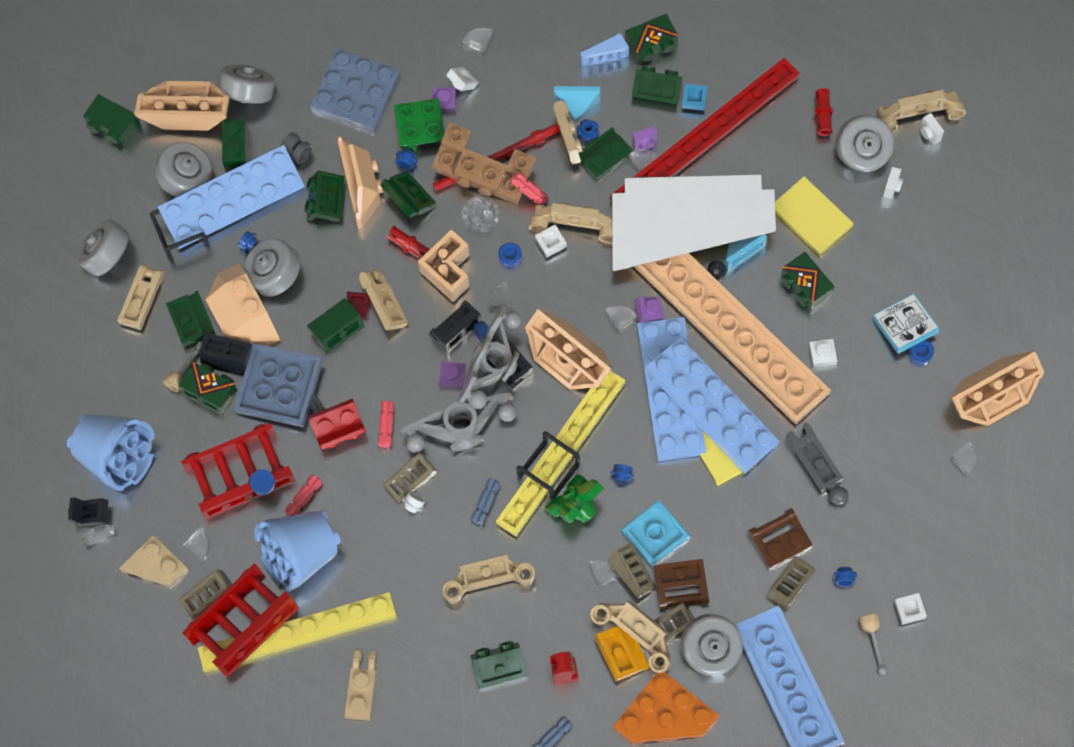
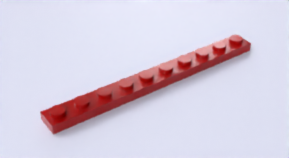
M785 58L781 59L633 178L674 177L795 81L800 73ZM625 184L614 193H625ZM612 194L609 196V200H610L611 202H612Z

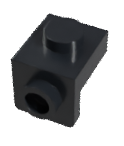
M76 497L70 498L68 521L82 527L106 524L109 500L104 498L81 500Z

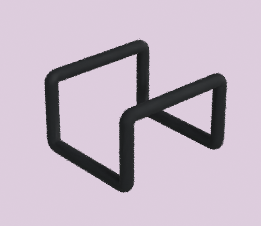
M159 209L150 213L151 220L169 261H173L170 250L202 237L204 245L209 246L207 237L203 232L168 246L155 215L160 213Z
M544 431L541 444L523 467L518 465L516 470L518 477L525 474L547 489L550 499H553L580 465V455L556 437ZM548 438L575 456V464L555 490L527 470L547 444Z

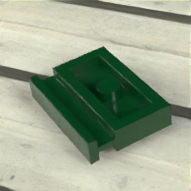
M611 127L582 149L583 152H580L579 156L583 166L599 181L631 157L634 151Z
M407 170L391 176L389 180L384 179L380 185L409 219L413 215H420L433 209L436 204L435 200Z
M198 290L194 294L189 296L187 294L166 303L183 347L203 340L206 333L215 334Z

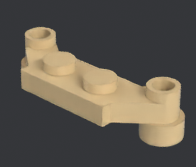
M930 90L915 96L907 95L898 99L893 105L880 107L876 111L878 118L887 123L892 133L899 128L897 120L939 110H946L950 120L960 119L966 114L964 104L960 102L957 92L944 93L943 90Z
M553 203L552 206L548 207L543 205L535 206L534 215L529 223V230L534 233H540L548 229L549 223L597 229L600 231L598 239L601 242L613 244L612 216L610 215L605 216L599 210L589 206L576 207L567 203Z
M508 555L459 566V574L453 581H448L444 584L442 592L447 601L455 604L460 601L465 592L513 580L521 585L528 586L535 578V570L529 563L518 564L509 560ZM523 574L529 575L528 578H522L521 576ZM451 592H457L455 596L449 595Z
M630 600L626 604L599 603L592 608L590 616L593 622L601 625L608 621H613L651 652L652 656L649 659V666L654 672H664L670 666L671 655L665 638L668 632ZM601 609L606 611V615L602 614ZM659 657H662L665 663H662L659 660Z

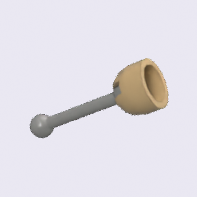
M202 341L197 343L195 351L179 372H170L163 379L162 382L167 388L174 392L180 390L178 385L183 379L182 374L198 355Z
M879 614L860 617L859 621L862 629L870 633L879 665L877 671L879 674L884 675L887 673V667L883 664L875 633L880 627Z

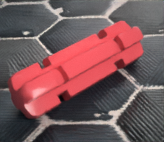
M521 172L513 174L511 183L514 186L518 187L530 199H533L537 205L544 206L547 203L549 197L545 192H541V189Z
M382 401L378 445L382 448H389L392 443L390 435H392L394 403L392 401Z
M311 475L306 481L307 484L303 485L292 499L293 503H289L286 507L285 513L288 516L300 514V509H303L315 494L314 490H318L322 485L321 480L317 476Z

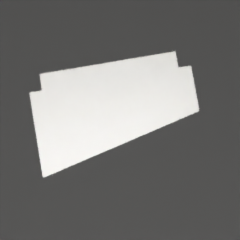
M761 175L625 178V193L612 194L613 271L776 231L774 189L762 190Z

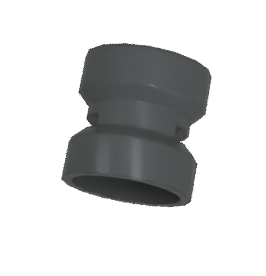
M294 132L289 133L280 145V147L285 146L288 154L298 164L303 163L312 151V145L307 141H301L300 136Z

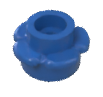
M582 120L580 125L577 126V134L584 141H592L599 135V125L594 120Z
M403 149L396 152L395 163L400 168L411 170L414 164H417V159L412 151Z
M249 231L244 233L238 243V247L242 249V252L247 253L258 244L257 234H252Z
M614 464L613 471H610V474L614 475V480L627 483L629 479L634 477L632 474L633 467Z
M839 567L833 573L837 586L847 587L855 584L857 573L853 572L851 567Z

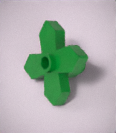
M577 474L567 484L563 494L553 498L545 509L551 516L558 517L560 515L564 521L569 523L574 519L586 522L596 513L595 503L592 499L604 488L597 480L591 479L587 481L584 476Z

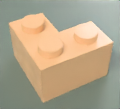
M451 229L418 261L420 273L452 302L470 287L468 275L458 267L470 256L468 244Z

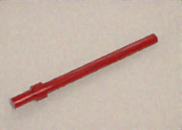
M555 123L541 131L540 129L530 133L531 136L488 156V158L499 162L511 156L515 149L521 151L533 144L537 146L545 142L546 138L560 132V128ZM445 177L432 183V186L437 192L456 183V180Z

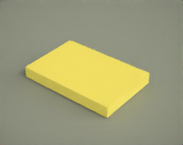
M805 176L775 201V214L819 257L854 225Z

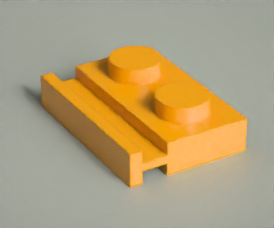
M619 626L598 633L594 637L616 682L649 668V663L639 643Z

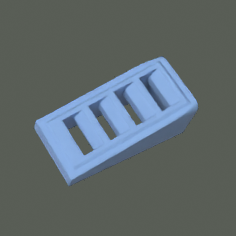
M621 33L614 35L580 52V64L584 67L626 58L629 55V47Z

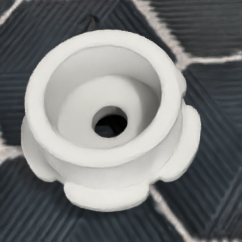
M409 491L406 497L402 498V501L405 502L404 508L412 513L423 511V505L426 500L421 495Z

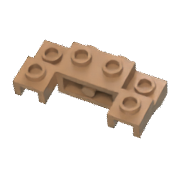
M450 122L433 162L432 170L455 179L456 183L460 186L477 188L478 192L488 197L494 195L518 205L523 192L511 183V178L514 173L521 172L529 179L536 162V157L515 149L507 166L466 149L471 131Z

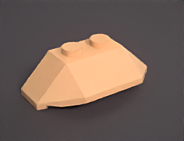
M165 81L152 87L147 92L138 94L134 114L136 117L163 130L208 131L226 119L229 96L212 82Z
M337 136L358 229H361L380 204L379 194L383 193V189L380 186L381 180H376L374 173L378 172L376 159H371L369 151L343 136Z
M240 263L219 272L206 297V302L224 336L252 343V347L253 343L269 347L280 343L281 340L270 317Z
M539 308L525 327L534 361L570 390L600 387L613 368L604 351L568 321Z
M1036 351L1003 357L961 380L951 395L960 418L989 426L1028 404L1038 385L1039 379L1044 374Z

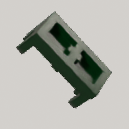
M346 298L307 325L313 334V338L326 354L365 327L360 314Z

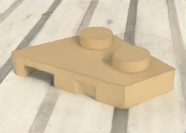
M154 535L119 568L124 574H132L141 577V579L155 581L168 587H172L188 571L187 567Z

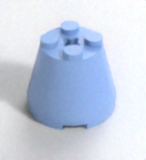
M84 414L81 416L73 434L68 437L67 447L71 449L72 456L104 484L113 489L123 491L130 484L136 485L148 471L154 456L150 452L155 433L147 422L137 418Z
M323 510L265 520L257 524L254 530L255 540L261 543L260 548L263 555L260 558L265 569L277 586L283 585L286 592L301 586L337 555V545L341 543L337 531L332 530L328 524V517Z

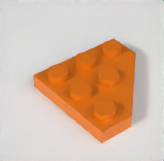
M661 672L654 675L614 724L613 729L632 744L649 741L678 740V738L688 737L697 738L704 737L720 715L667 673Z

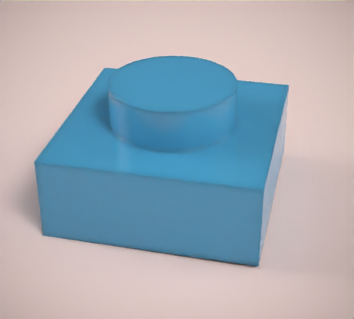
M685 84L682 108L705 111L708 86Z

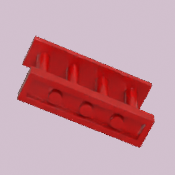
M271 423L268 425L260 424L249 433L201 453H191L181 461L186 472L193 470L204 499L198 505L205 519L261 496L256 494L250 486V477L257 470L247 449L248 446L257 442H261L271 465V473L275 479L273 490L295 482L290 466H281L269 437L276 435ZM236 451L239 452L249 476L248 483L241 486L235 484L224 457ZM212 461H216L227 487L225 493L218 496L213 495L202 468L203 465Z
M255 563L246 569L197 619L190 622L182 632L193 646L201 641L216 656L212 663L226 678L299 609L291 596L286 592L278 597L262 582L265 575ZM253 589L258 591L271 604L262 614H259L243 599ZM235 606L253 621L243 632L226 617ZM217 623L235 639L226 649L219 646L207 634Z

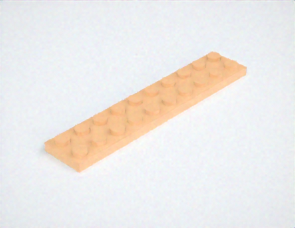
M689 253L633 266L795 424L801 421L830 394L831 390Z

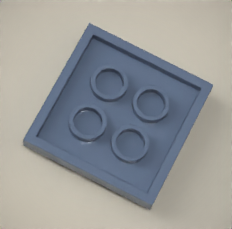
M336 48L310 108L312 111L375 132L400 77V69Z
M253 343L234 406L235 413L304 428L323 364L322 357Z

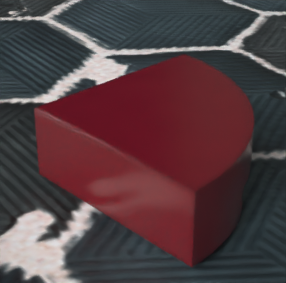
M347 291V301L362 318L368 319L370 306L368 293Z

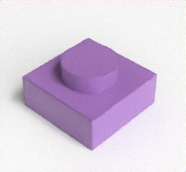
M455 87L432 88V99L439 98L441 112H456Z
M655 126L632 133V143L635 151L639 149L647 150L657 144L658 134Z
M638 297L634 301L639 323L664 319L660 297Z
M442 361L439 387L462 389L466 364Z

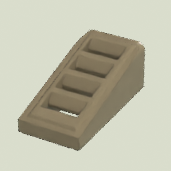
M419 452L383 485L396 501L400 503L409 491L414 492L437 474L438 471L427 457ZM421 463L427 471L423 473L417 466ZM412 469L419 476L417 480L409 472ZM404 475L411 482L409 487L402 479ZM396 481L404 489L402 493L395 487L394 483Z
M632 543L617 549L608 559V562L637 599L656 588ZM642 582L644 585L640 587L638 583Z
M794 556L769 589L766 597L767 600L779 606L782 610L787 611L816 569L797 556ZM793 568H797L798 570L803 572L805 576L803 577L802 575L794 571ZM788 575L791 576L792 578H794L795 580H797V581L799 582V584H797L796 582H794L793 580H791V579L788 578L787 576H788ZM782 584H785L786 586L791 588L793 592L782 586Z
M216 569L179 598V601L191 619H195L222 595L232 583L224 571ZM216 581H219L223 588L220 589ZM209 586H210V587L212 588V590L215 592V594H214L213 596H212V594L210 593V591L207 589ZM200 592H202L205 598L207 599L205 602L200 597ZM191 598L195 599L199 605L198 608H195L190 600Z
M681 603L654 621L660 626L663 623L666 625L669 634L665 635L668 643L682 636L686 626L695 618L688 605ZM680 614L684 615L687 623L683 624L679 617ZM671 619H674L678 626L676 630L670 622Z

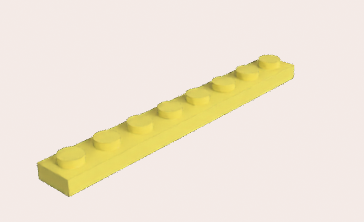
M610 371L600 387L590 388L556 438L577 452L624 386L625 379ZM552 442L531 473L552 487L573 458V455ZM527 477L496 520V524L517 537L549 491Z
M390 592L284 622L245 661L397 618ZM232 637L216 643L223 649H226L235 639ZM206 646L198 647L204 673L218 670L212 663L216 656Z

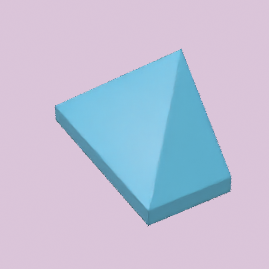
M554 86V101H564L567 104L569 115L578 121L600 102V86Z
M763 234L729 243L725 263L726 270H731L764 248L767 236Z

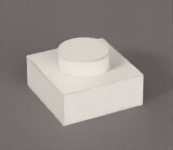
M465 67L452 68L446 75L452 81V85L460 91L474 89L479 83Z
M931 113L923 117L920 127L921 133L926 140H930L935 145L942 140L944 130Z
M892 167L883 197L892 199L895 191L900 192L903 179L899 178L901 169Z
M556 225L535 235V240L546 258L567 247V243Z
M833 339L809 342L813 368L837 364Z
M919 593L895 599L894 603L902 625L926 619L927 615Z

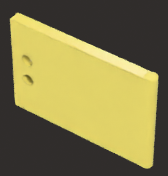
M703 431L706 454H700V457L715 480L716 485L719 486L743 473Z

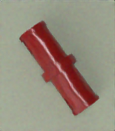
M820 88L815 91L817 106L815 116L818 121V135L829 136L833 133L831 123L833 108L830 107V90Z
M393 226L389 231L391 234L388 233L386 239L402 247L405 253L408 254L410 252L419 259L430 250L418 242L415 236L412 235L410 237L396 226Z

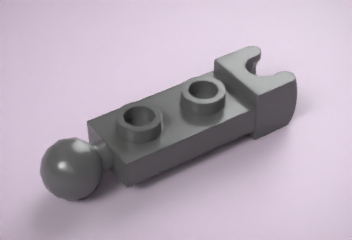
M804 423L802 433L804 437L798 438L792 431L788 432L786 435L788 444L793 452L797 454L821 493L829 489L831 502L836 505L845 504L849 498L848 491L844 487L838 486L843 477L816 438L817 435L809 423Z

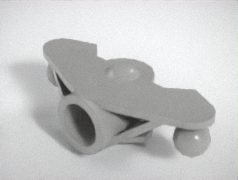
M504 303L497 310L482 342L474 349V358L470 362L469 370L458 402L461 404L467 399L469 405L474 409H481L487 404L486 394L477 389L492 386L501 377L503 381H506L517 368L519 353L517 351L513 352V354L511 353L504 326L511 330L516 329L521 325L522 318L517 311L506 312L507 305ZM486 360L492 362L496 369L489 366Z
M512 393L487 397V404L481 409L472 408L468 401H464L463 404L454 402L448 407L402 428L400 434L402 437H408L406 447L414 453L420 452L425 446V440L420 434L453 443L450 446L452 451L468 450L483 441V436L478 434L495 409L499 408L498 416L505 422H510L516 417L517 409L513 404L509 403L514 399ZM459 419H466L470 422V425L464 429L452 427L453 422ZM443 423H444V427H445V428L439 427V426H437V425H440V424H443Z

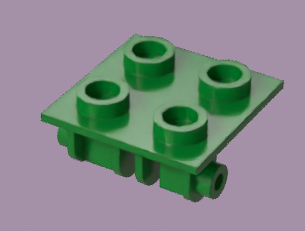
M439 98L393 105L400 147H405L413 152L420 144L442 141L445 130Z

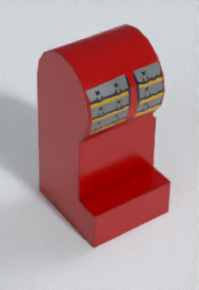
M560 652L550 656L554 685L579 681L575 657H572L571 652Z

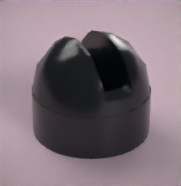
M714 260L708 265L707 271L717 281H720L726 275V266L723 262ZM715 266H719L718 274H714Z

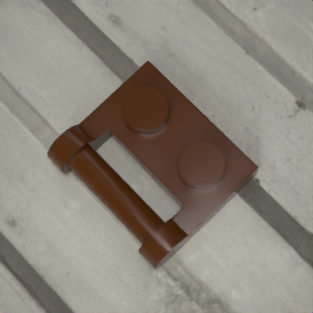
M792 508L784 511L785 514L759 528L753 527L748 530L750 538L769 570L813 547ZM790 523L792 529L765 543L761 539L762 536Z
M703 559L654 565L660 610H665L669 606H676L681 603L692 604L701 602V605L709 604ZM699 586L700 593L666 597L665 590Z

